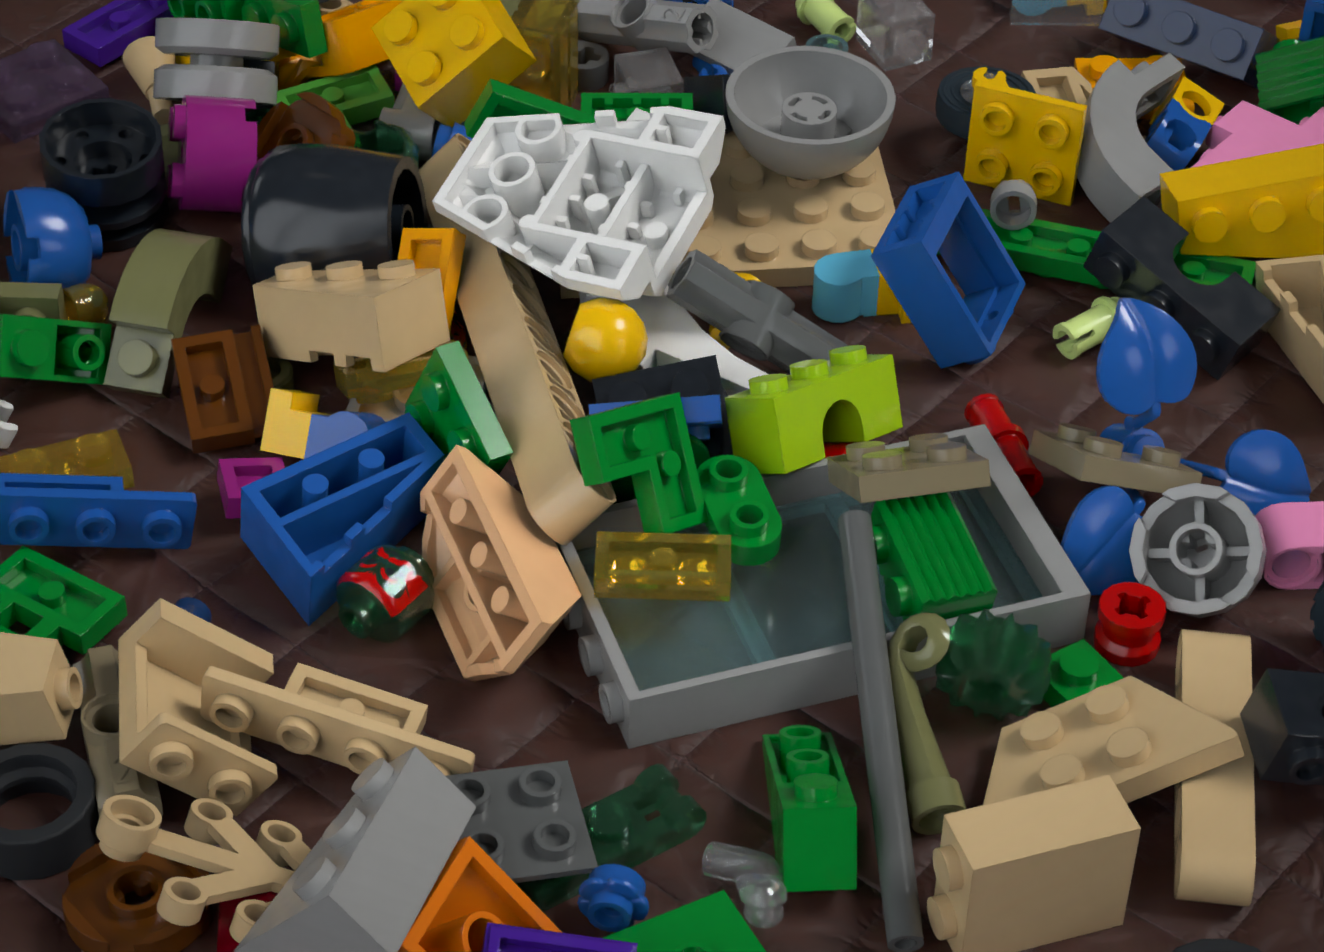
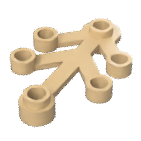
M123 794L108 798L104 802L96 827V835L100 840V849L105 855L114 860L133 862L140 859L143 853L148 852L215 873L192 879L172 877L165 881L157 903V912L166 921L179 926H191L198 923L206 905L269 891L279 893L311 851L302 841L301 832L292 824L280 820L264 822L260 827L255 842L233 819L232 810L226 804L211 798H199L192 802L184 824V830L191 838L159 829L162 815L157 807L149 801L133 795ZM219 844L222 848L213 845ZM290 866L294 871L283 867ZM256 899L241 901L237 905L229 928L232 938L240 944L272 901L267 903Z

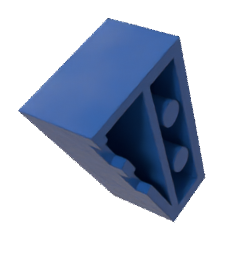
M409 412L241 487L240 537L306 624L310 626L355 584L354 582L347 581L341 582L337 586L338 579L346 571H369L372 567L363 568L359 565L362 562L363 564L370 565L368 563L370 559H376L374 563L376 564L383 558L377 554L378 548L383 547L385 551H390L426 517L427 514L420 511V491L444 461V454ZM373 551L368 556L362 558L367 552Z

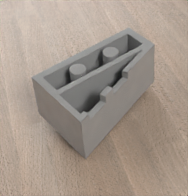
M416 746L389 763L384 758L377 759L355 780L351 788L355 793L330 823L323 836L234 952H398L474 813L476 806Z

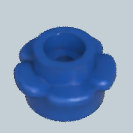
M619 864L600 865L591 871L589 878L579 887L580 897L577 902L579 910L588 918L592 925L603 931L618 932L634 925L635 920H644L649 911V901L645 897V881L636 871Z

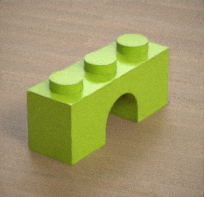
M865 345L844 346L830 350V360L828 361L826 359H812L789 365V375L778 373L749 379L750 389L725 397L733 455L753 463L760 474H787L825 459L823 442L870 441L902 428L903 423L893 354H867Z

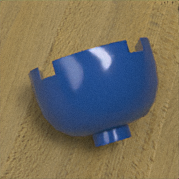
M23 187L22 189L9 190L7 192L4 203L3 232L4 237L11 236L12 256H5L9 281L62 284L64 300L77 293L89 279L92 260H100L102 258L103 243L98 224L89 225L84 209L70 195L54 188Z

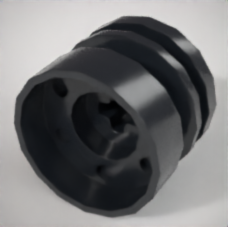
M113 98L88 99L63 107L47 119L39 134L41 162L46 188H54L70 195L84 209L88 224H98L102 235L103 252L122 251L135 247L148 233L155 229L163 228L169 215L161 125L148 110L133 102Z

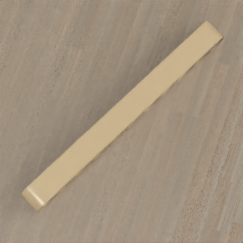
M457 133L419 169L424 186L427 210L433 228H455L466 235L456 296L498 422L513 450L510 458L526 506L537 525L550 538L561 545H567L616 501V495L611 482L584 486L570 420L583 417L585 413L529 265L435 210L432 200L471 142L462 134Z

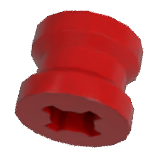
M1135 582L1113 584L1105 589L1099 598V620L1094 628L1093 635L1094 647L1097 652L1107 661L1120 666L1136 667L1153 660L1160 649V629L1166 616V603L1161 595L1151 587Z

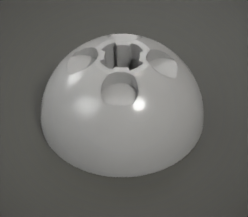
M818 46L783 47L757 54L741 63L732 72L727 81L725 92L728 118L735 135L746 151L766 168L783 176L802 180L830 178L845 173L862 163L874 152L887 133L896 103V95L892 83L875 65L851 53Z

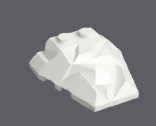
M672 106L651 107V119L617 121L614 110L595 111L594 115L596 123L563 125L559 113L487 117L432 202L436 212L492 243L567 289L622 301L640 299L641 295L661 296L712 210L714 194L710 178L720 163L726 129L724 117Z

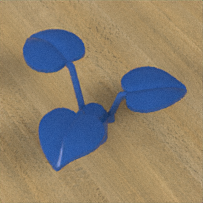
M1122 297L1118 299L1113 321L1098 354L1096 380L1099 392L1112 408L1124 414L1138 415L1136 417L1127 416L1124 419V424L1116 423L1108 426L1099 437L1123 443L1122 452L1141 455L1143 445L1165 448L1162 438L1155 431L1143 428V426L1160 416L1161 402H1180L1190 394L1197 373V358L1191 339L1173 317L1152 304L1134 298ZM1257 429L1239 436L1227 451L1225 459L1226 470L1185 459L1180 460V463L1203 473V477L1222 481L1219 487L1245 502L1254 516L1261 509L1272 504L1309 502L1311 486L1299 450L1286 436L1275 431ZM1112 485L1096 488L1078 503L1068 521L1060 545L1091 595H1102L1103 591L1113 584L1122 582L1139 583L1134 576L1129 553L1134 524L1138 518L1142 519L1143 516H1140L1146 505L1144 498L1137 489L1125 487L1121 489Z

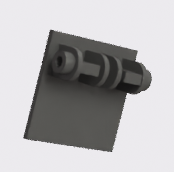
M568 760L446 775L476 806L459 840L470 836L515 883L587 874L598 867Z

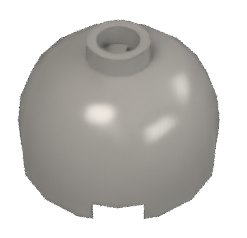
M1191 483L1170 488L1162 493V498L1150 505L1142 519H1137L1133 527L1129 548L1134 576L1140 584L1149 586L1157 591L1165 601L1166 608L1175 614L1203 618L1229 612L1249 598L1262 578L1267 553L1262 526L1245 502L1233 496L1222 487Z

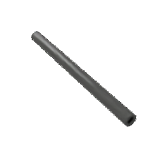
M850 510L839 516L838 528L888 949L893 952H912L924 945V936L871 515L866 511Z

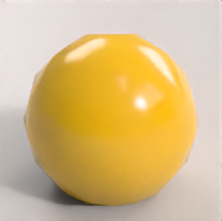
M597 297L580 303L566 342L563 357L575 373L589 382H592V379L635 371L645 357L648 337L644 322L633 308L618 299Z

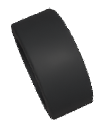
M48 743L17 744L0 750V806L11 799L29 793H51L65 797L72 802L68 810L53 822L37 828L10 830L0 827L1 877L12 880L44 879L66 871L98 839L96 835V827L99 820L95 795L96 780L87 762L71 750Z

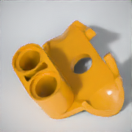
M362 0L321 15L328 52L312 58L296 55L279 60L278 91L303 84L312 77L344 75L389 59L371 27L403 0Z

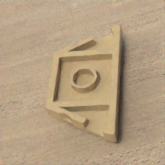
M1130 675L1002 727L983 805L1109 774L1125 802L1129 803L1245 755L1239 736L1234 728Z

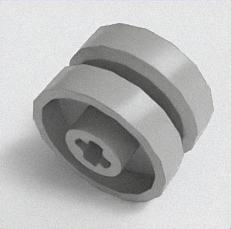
M156 18L155 47L164 54L190 57V64H163L154 69L153 98L182 101L184 95L254 99L256 105H277L278 77L269 70L244 68L243 64L244 60H271L279 55L280 26L269 23L225 19Z

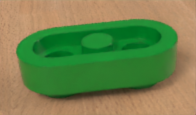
M719 455L704 461L698 467L697 473L708 517V522H705L719 554L729 562L742 566L761 565L773 559L779 552L781 545L782 520L757 467L747 459L734 455Z

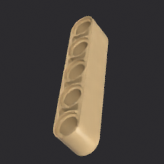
M1180 630L1175 668V698L1234 728L1239 736L1245 756L1174 784L1175 900L1249 907L1251 905L1256 868L1254 758L1240 716L1242 709L1252 694L1250 635Z

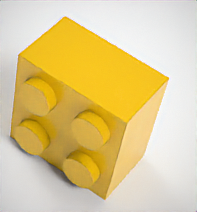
M403 0L371 27L417 108L440 123L451 127L454 126L455 122L461 124L467 119L490 78L509 84L537 61L500 0Z

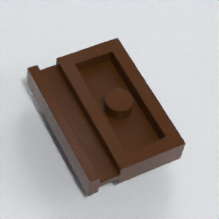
M260 324L251 326L250 332L233 334V330L229 329L171 339L173 358L193 454L254 444L255 438L262 437L270 389L274 388Z

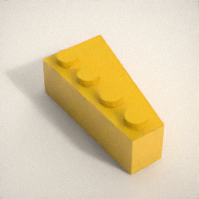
M1324 143L1159 174L1162 211L1189 233L1179 251L1180 254L1278 259L1324 254Z

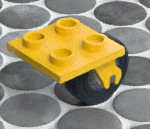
M985 66L968 67L956 70L945 76L937 90L936 115L938 121L945 129L959 137L968 139L963 179L996 188L1004 180L1022 179L1032 186L1038 199L1071 206L1074 200L1087 105L1036 94L1035 89L1026 79L1016 73L1000 68Z

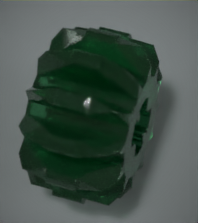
M984 608L978 618L969 614H960L955 625L949 627L950 645L947 654L936 664V688L944 693H949L950 705L972 708L974 717L982 712L992 714L999 721H1003L1008 712L1016 716L1027 717L1032 705L1042 703L1043 696L1049 688L1052 675L1050 671L1052 662L1050 654L1051 643L1038 637L1037 625H1020L1016 623L1013 613L1005 618L995 617L989 610Z

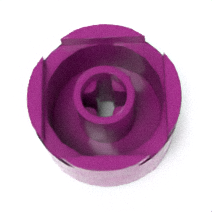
M184 95L182 104H174V107H170L168 141L178 142L177 163L172 162V164L167 165L166 187L167 198L178 199L179 210L241 213L242 191L245 189L249 172L257 162V122L246 121L245 112H251L256 109L254 99Z

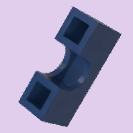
M1109 0L1098 27L1118 39L1162 55L1164 53H1171L1174 57L1258 89L1256 76L1258 72L1255 55L1273 50L1274 45L1280 40L1263 28L1183 0Z

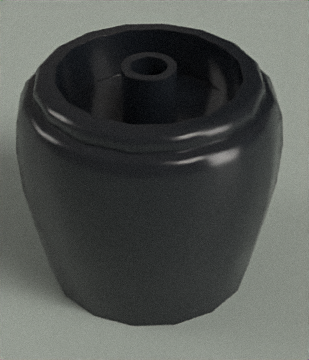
M298 143L277 146L269 150L264 158H260L249 172L243 192L241 240L245 267L252 285L275 276L276 266L291 262L307 261L311 262L312 270H326L325 267L333 263L357 260L362 261L363 270L377 269V266L381 263L398 259L403 228H428L424 186L418 167L409 156L340 144Z

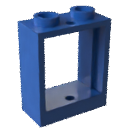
M959 171L909 186L871 255L874 263L940 369L964 362L968 365L977 364L991 356L1026 285ZM938 251L965 294L963 299L936 256Z

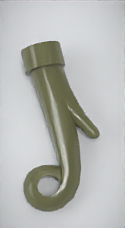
M927 612L912 615L899 625L889 641L888 656L910 822L915 832L933 835L942 833L944 814L965 810L966 805L959 782L950 777L927 718L914 672L932 668L938 664L947 654L950 645V629L945 619L936 613ZM928 637L926 645L920 651L915 652L918 644Z

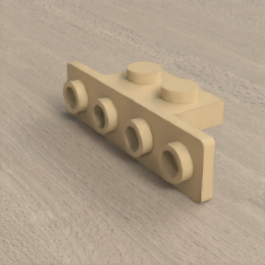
M297 663L285 689L214 666H209L202 678L200 716L206 721L215 723L224 730L235 733L242 732L281 745L288 751L296 754L315 756L348 767L359 775L377 759L384 758L389 763L415 746L445 776L473 772L475 754L473 752L420 735L427 718L428 705L301 663Z

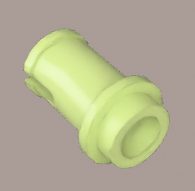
M834 0L795 1L797 17L800 21L807 25L812 24L827 39L830 45L835 47L842 46L855 34V20L847 15Z
M1098 297L1094 299L1090 309L1066 322H1061L1054 326V339H1059L1066 334L1069 336L1066 340L1056 344L1062 355L1072 360L1103 342L1113 321L1119 297Z

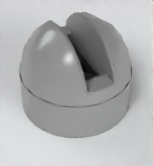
M1022 179L1002 181L991 195L990 215L992 220L998 226L1007 230L1023 229L1034 221L1037 214V197L1032 186ZM1010 196H1017L1019 198L1020 210H1010Z

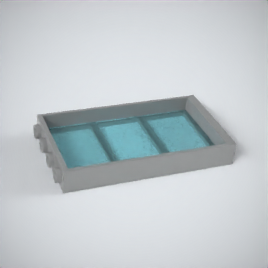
M985 424L945 432L944 434L948 435V441L965 443L967 449L989 460L991 486L950 491V494L998 593L992 609L945 620L950 629V645L947 654L934 667L914 672L916 681L1056 648L1084 639L1091 593ZM909 440L885 445V449L909 446ZM827 458L787 474H761L782 520L779 552L773 559L761 565L742 566L723 558L717 551L705 523L664 536L645 538L637 499L612 504L567 545H561L555 541L582 595L568 615L562 619L568 631L577 630L579 635L578 648L583 669L588 677L597 676L600 683L599 699L605 720L608 724H618L628 749L858 695L838 518L841 514L850 510H863L871 515L875 501L860 503L831 484L828 476ZM877 565L888 648L889 641L903 622V618L892 616L888 609L885 598L884 576L880 575L879 566ZM928 637L918 644L915 652L920 651L926 645Z

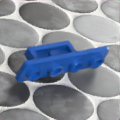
M0 473V545L188 549L191 546L197 510L196 495L192 492L124 490L123 477Z

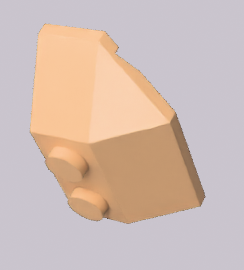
M455 445L420 491V511L427 514L422 536L423 581L429 586L425 593L463 678L479 681L513 674L546 641L582 595L555 541L532 518L523 495L467 448Z

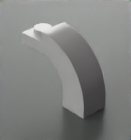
M1171 53L1166 54L1150 65L1143 61L1131 71L1120 60H1117L1101 75L1085 103L1087 105L1077 178L1087 197L1110 223L1143 196L1157 206L1161 200L1159 174L1174 171L1148 146L1136 120L1163 103L1185 69V66Z

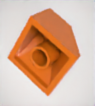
M468 836L457 842L398 952H482L487 922L563 932L494 860Z

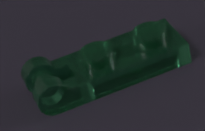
M655 764L649 766L637 776L633 784L582 808L598 866L619 864L633 868L689 840L703 828L707 819L706 811L692 796H682L678 791V779L665 765ZM656 810L661 814L650 821L644 818V816ZM590 873L516 884L542 912H545L579 895V887L589 878Z

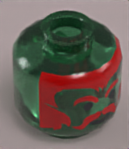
M377 545L373 547L337 581L336 599L339 605L338 615L343 626L352 635L361 639L369 636L374 640L384 643H394L400 639L433 607L435 597L433 588L434 576L430 566L420 554L408 547H396L393 545Z

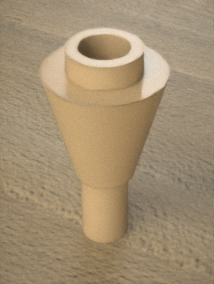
M155 36L142 37L126 47L122 57L123 64L149 100L154 118L160 125L167 124L170 107H173L172 100L153 98L154 69L163 64H175L176 56L164 54L155 47Z

